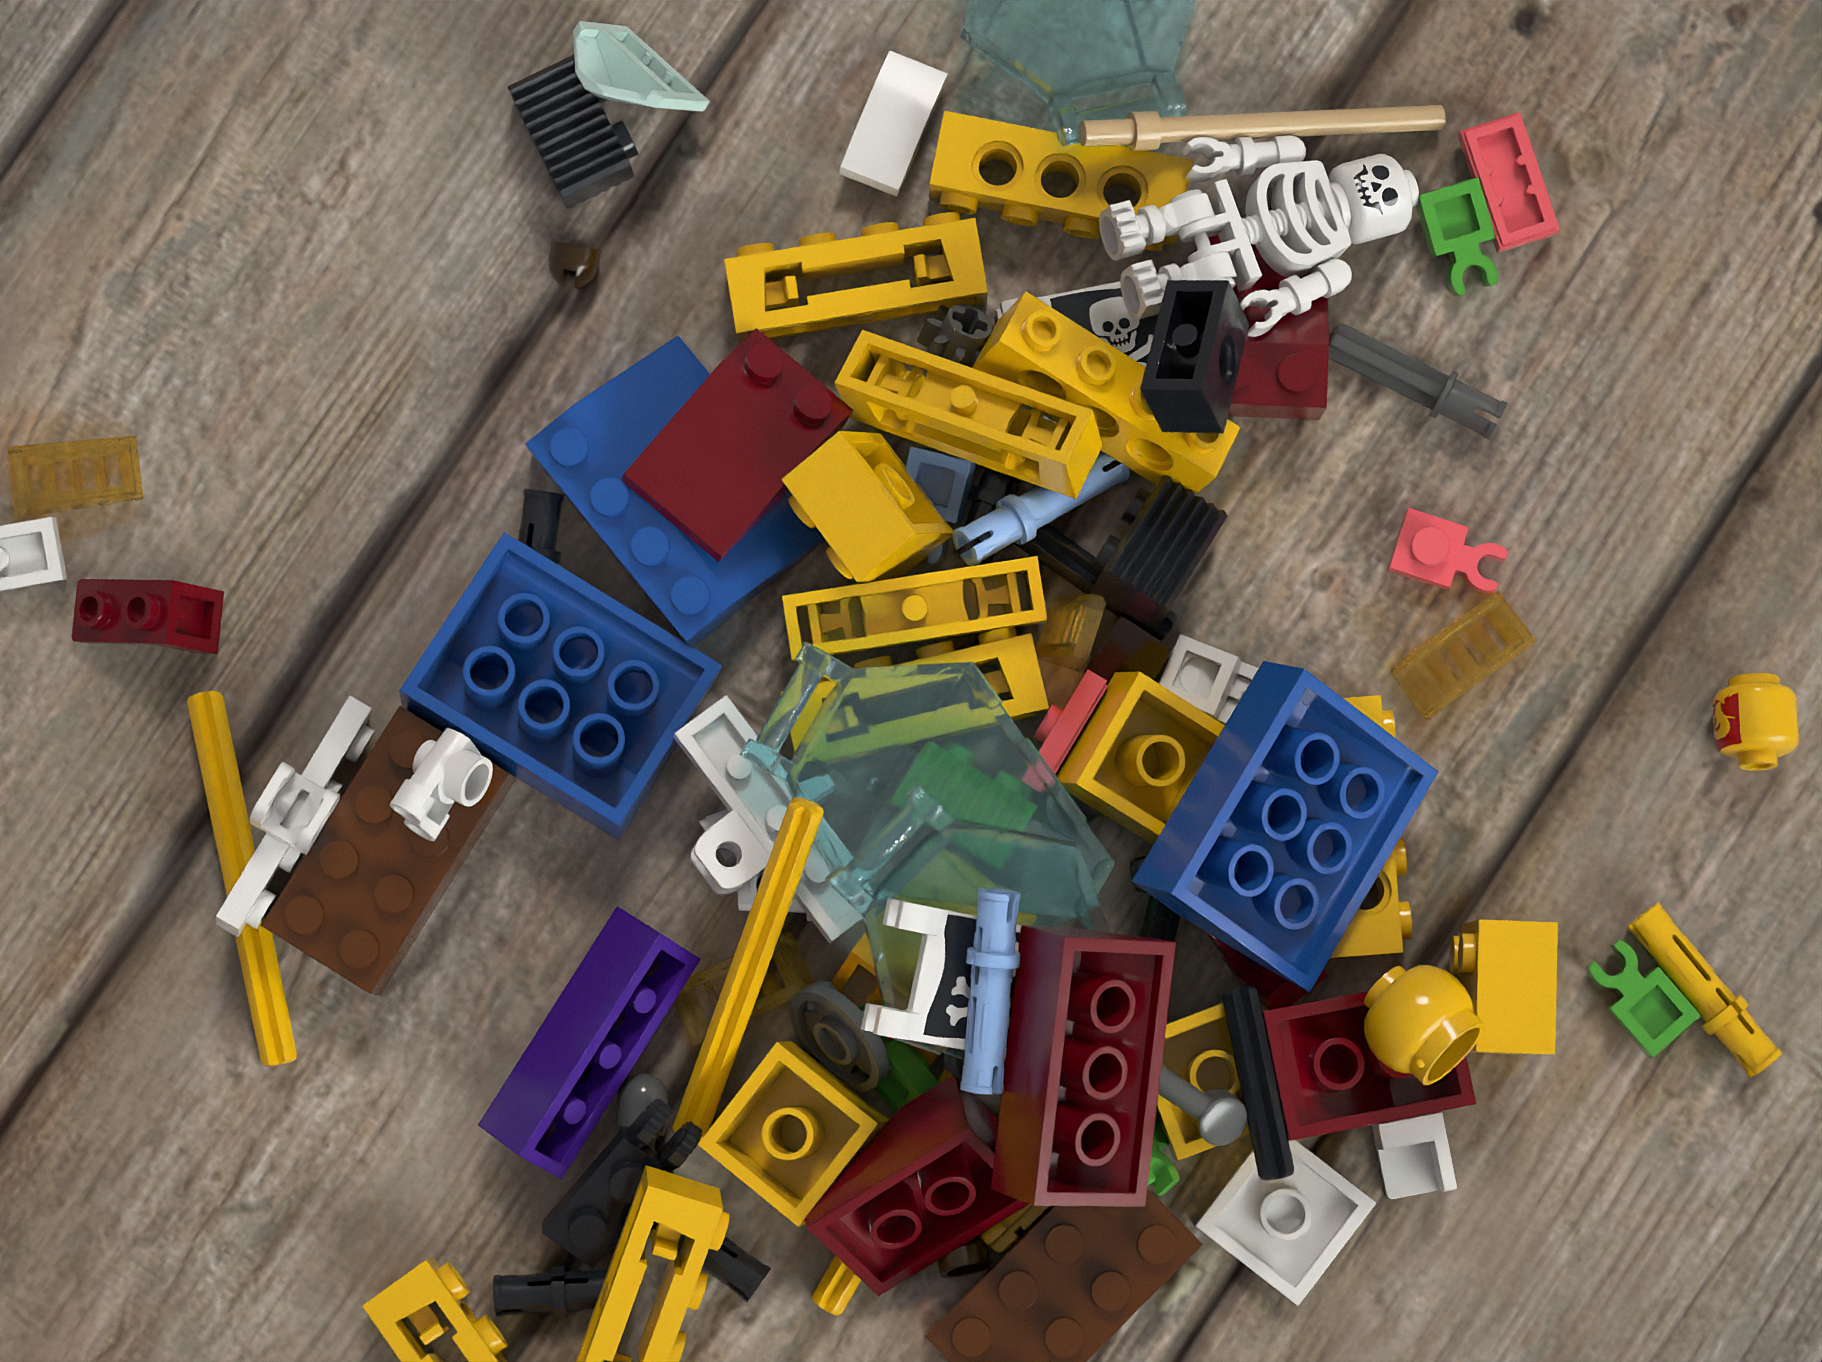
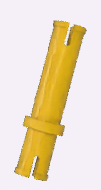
M1657 902L1634 919L1627 926V929L1643 944L1673 984L1699 1012L1700 1017L1704 1020L1701 1027L1709 1036L1715 1034L1733 1054L1749 1078H1752L1754 1075L1756 1076L1781 1056V1050L1765 1035L1748 1013L1746 1008L1749 1004L1742 995L1734 996L1694 945L1674 924L1671 917L1662 908L1663 906Z

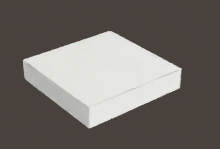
M1293 1140L1289 1141L1294 1164L1293 1175L1272 1181L1261 1180L1258 1176L1252 1148L1194 1226L1299 1306L1375 1206L1376 1202L1299 1142Z

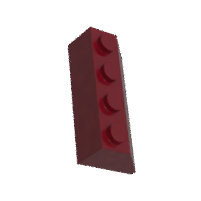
M1021 925L1018 946L1020 965L1019 968H1016L1004 1069V1089L1001 1095L991 1190L1033 1206L1145 1207L1176 942L1081 928Z

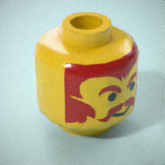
M1749 673L1733 676L1728 679V687L1719 690L1713 698L1715 747L1722 755L1738 759V767L1740 769L1760 771L1776 768L1778 766L1777 757L1791 753L1799 744L1797 697L1789 687L1780 684V678L1777 675Z

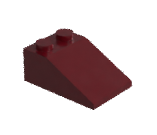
M1218 235L1208 237L1211 245L1221 243ZM1251 244L1262 276L1250 289L1239 291L1237 285L1233 287L1239 303L1255 291L1278 290L1280 281L1288 278L1274 271L1265 262L1255 244ZM1311 272L1308 273V274H1306V275H1304V276H1301V277H1299V278L1301 279V278H1303V277H1305V276L1311 274ZM1321 296L1311 301V308L1299 315H1294L1291 312L1287 313L1269 331L1260 336L1246 337L1228 416L1320 420L1327 408L1329 359L1328 298ZM1255 306L1246 307L1243 312L1249 322V329L1256 322H1265L1264 316L1270 309L1260 310Z
M756 328L714 369L627 469L621 481L719 563L789 491L781 479L838 431H841L853 409Z
M1369 991L1262 1011L1289 1141L1475 1105L1476 1099L1467 1056L1448 1074L1430 1085H1423L1412 1073H1401L1387 1067L1371 1051L1365 1038L1364 1019L1369 1008L1364 1004V999Z
M955 1075L950 1076L900 1107L805 1217L806 1228L877 1296L882 1295L1029 1205L1023 1201L991 1190L999 1120L973 1093L960 1089L961 1081Z

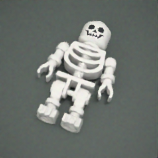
M1274 136L1268 142L1255 143L1251 137H1237L1233 144L1218 142L1217 139L1210 137H1198L1189 141L1180 153L1184 156L1192 152L1200 153L1205 156L1206 160H1212V162L1207 167H1200L1195 164L1185 177L1190 181H1208L1216 175L1230 170H1235L1238 176L1252 175L1256 168L1268 167L1249 188L1246 197V218L1240 217L1228 181L1224 179L1215 182L1206 193H1202L1200 189L1190 190L1177 195L1170 201V204L1164 205L1159 209L1153 204L1138 209L1137 215L1130 200L1110 205L1100 214L1099 228L1105 250L1114 261L1139 255L1143 252L1146 244L1152 245L1162 242L1165 236L1179 235L1181 242L1195 241L1198 251L1192 253L1188 257L1189 263L1180 268L1175 263L1162 266L1157 274L1153 261L1147 260L1132 264L1123 270L1120 280L1122 297L1129 314L1135 320L1159 314L1167 280H1227L1232 288L1237 285L1239 291L1250 289L1262 276L1251 244H1255L1265 262L1280 275L1288 277L1280 281L1278 290L1255 291L1240 302L1242 310L1249 306H1255L1260 310L1270 309L1264 316L1265 322H1256L1249 329L1247 336L1256 337L1269 331L1287 313L1291 312L1294 315H1299L1311 308V301L1321 296L1329 298L1345 289L1351 281L1352 273L1350 266L1338 258L1351 243L1361 244L1404 231L1412 218L1413 207L1418 204L1419 190L1413 174L1409 170H1403L1394 158L1386 154H1377L1340 164L1332 169L1328 177L1321 161H1303L1306 156V147L1303 141L1295 136ZM1272 187V210L1269 211L1266 194L1267 189ZM1218 235L1221 243L1211 245L1208 237ZM1311 272V274H1309V275H1307V276H1305V277H1303V278H1301V279L1299 278V277L1304 276V275H1306V274H1308V273Z

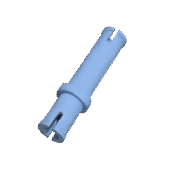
M1100 450L1077 499L1040 486L1030 489L1019 497L1009 494L997 501L996 510L964 527L955 529L953 532L954 546L957 550L977 538L980 539L981 543L960 555L966 564L977 566L982 560L1013 542L1023 545L1035 538L1038 528L1052 522L1059 516L1117 484L1126 482L1129 479V468L1122 463L1107 472H1103L1102 468L1109 465L1115 459Z
M995 888L977 889V920L973 947L967 948L966 958L967 964H972L965 1036V1057L960 1084L961 1090L971 1093L1001 1094L1004 1089V1059L1007 1046L1013 969L1019 968L1020 952L1015 951L1016 922L1021 893L1017 891Z

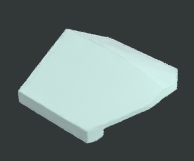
M579 21L574 28L575 72L583 87L595 96L611 101L665 109L704 112L710 101L627 26Z

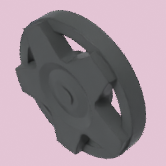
M817 981L815 984L806 986L791 1000L790 1017L797 1037L811 1057L839 1078L850 1089L859 1092L871 1091L887 1077L893 1067L889 1063L883 1041L879 1035L861 1029L865 1010H860L851 1000L838 992L832 982ZM857 1067H859L868 1075L860 1074L855 1071Z

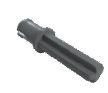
M1344 323L1338 324L1329 336L1330 360L1433 410L1430 415L1431 417L1436 419L1439 413L1484 435V438L1488 440L1497 424L1476 414L1474 409L1479 408L1500 419L1508 404L1457 380L1456 378L1459 373L1452 371L1449 376Z

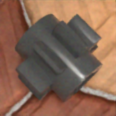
M957 304L950 309L940 305L934 318H927L917 338V342L929 347L928 353L972 368L994 325L983 311L972 305Z

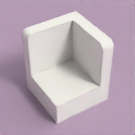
M1442 1112L1371 1125L1386 1197L1397 1199L1433 1191L1446 1192L1457 1189Z

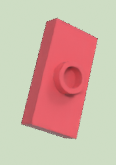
M1514 113L1460 130L1457 136L1471 178L1479 177L1496 237L1492 239L1496 252L1500 253L1557 235L1560 228L1521 113Z
M1087 670L1064 710L1054 704L1051 705L1033 736L1041 741L1043 745L1022 778V781L1031 786L1033 792L1038 795L1045 792L1108 687L1106 685L1107 680L1090 670Z

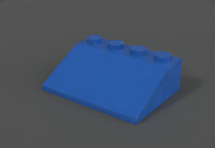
M676 336L572 405L526 442L525 445L532 457L680 638L688 645L694 647L826 539L816 526L814 528L808 527L794 513L788 501L792 493L788 491L718 563L621 481L627 469L710 375L682 339Z
M504 532L400 688L399 693L403 708L442 732L446 728H450L465 735L473 742L481 756L488 758L493 764L619 841L678 745L673 738L674 733L692 721L720 673L722 665Z
M1263 661L1132 882L1179 916L1299 989L1310 993L1439 771L1306 669Z

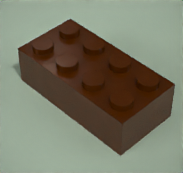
M401 706L398 707L328 818L309 852L304 856L261 924L263 928L364 991L381 996L516 781L514 776L492 763V778L484 796L476 804L469 807L454 801L448 812L450 817L435 841L419 836L404 824L405 818L394 811L389 804L405 779L410 780L413 776V761L418 749L428 740L437 742L443 732Z
M1148 1188L1145 1207L1052 1206L925 1331V1337L949 1362H1087L1203 1244Z

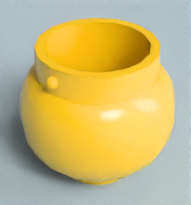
M1418 965L1408 971L1402 966L1392 968L1372 986L1364 999V1004L1369 1008L1364 1019V1033L1371 1051L1387 1067L1401 1073H1412L1423 1085L1437 1082L1455 1068L1472 1050L1485 1029L1484 1022L1472 1012L1470 995L1460 981L1446 970L1431 965Z

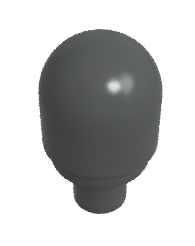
M639 1073L630 1076L622 1083L617 1094L616 1125L620 1126V1130L622 1128L627 1130L655 1099L659 1098L668 1105V1092L662 1081L651 1074ZM668 1119L664 1127L656 1133V1136L665 1135V1126H668ZM655 1137L648 1144V1146L652 1148L654 1151Z

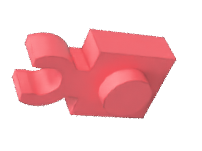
M1408 508L1405 511L1387 571L1445 590L1450 588L1454 574L1463 576L1466 584L1474 591L1489 594L1497 590L1498 582L1483 578L1478 572V562L1482 558H1491L1495 561L1503 562L1507 558L1508 551L1495 543H1483L1475 548L1464 545L1469 527Z

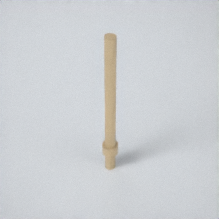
M1442 105L1159 117L1156 111L1129 112L1126 119L1083 120L1079 124L1078 133L1081 146L1127 144L1131 151L1157 150L1160 143L1189 142L1198 137L1235 140L1237 137L1258 139L1287 135L1302 137L1442 130L1445 126V111Z

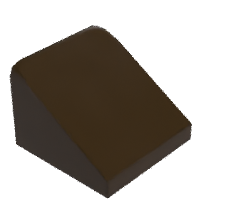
M1119 615L1083 673H1086L1087 670L1092 671L1107 680L1106 685L1109 684L1115 672H1141L1154 680L1173 649Z

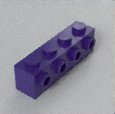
M617 906L478 1123V1126L518 1156L562 1179L701 959Z

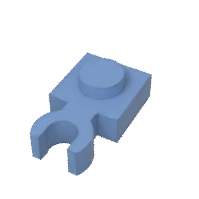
M911 446L905 468L915 482L917 481L945 521L962 523L976 463L959 457ZM948 540L941 543L928 554L929 563L941 564L948 551Z

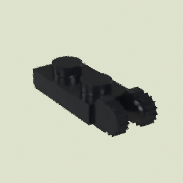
M655 1099L627 1130L622 1128L543 1219L541 1223L542 1233L593 1269L620 1238L645 1166L674 1174V1170L679 1168L689 1154H692V1151L697 1147L702 1136V1129L691 1121L686 1122L657 1153L648 1144L666 1124L671 1108L661 1099Z

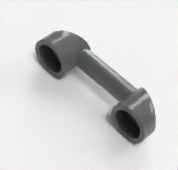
M1162 1065L1158 1094L1192 1116L1195 1129L1207 1143L1215 1146L1227 1145L1235 1141L1243 1133L1247 1124V1112L1245 1106L1236 1095L1224 1089H1212L1203 1093Z

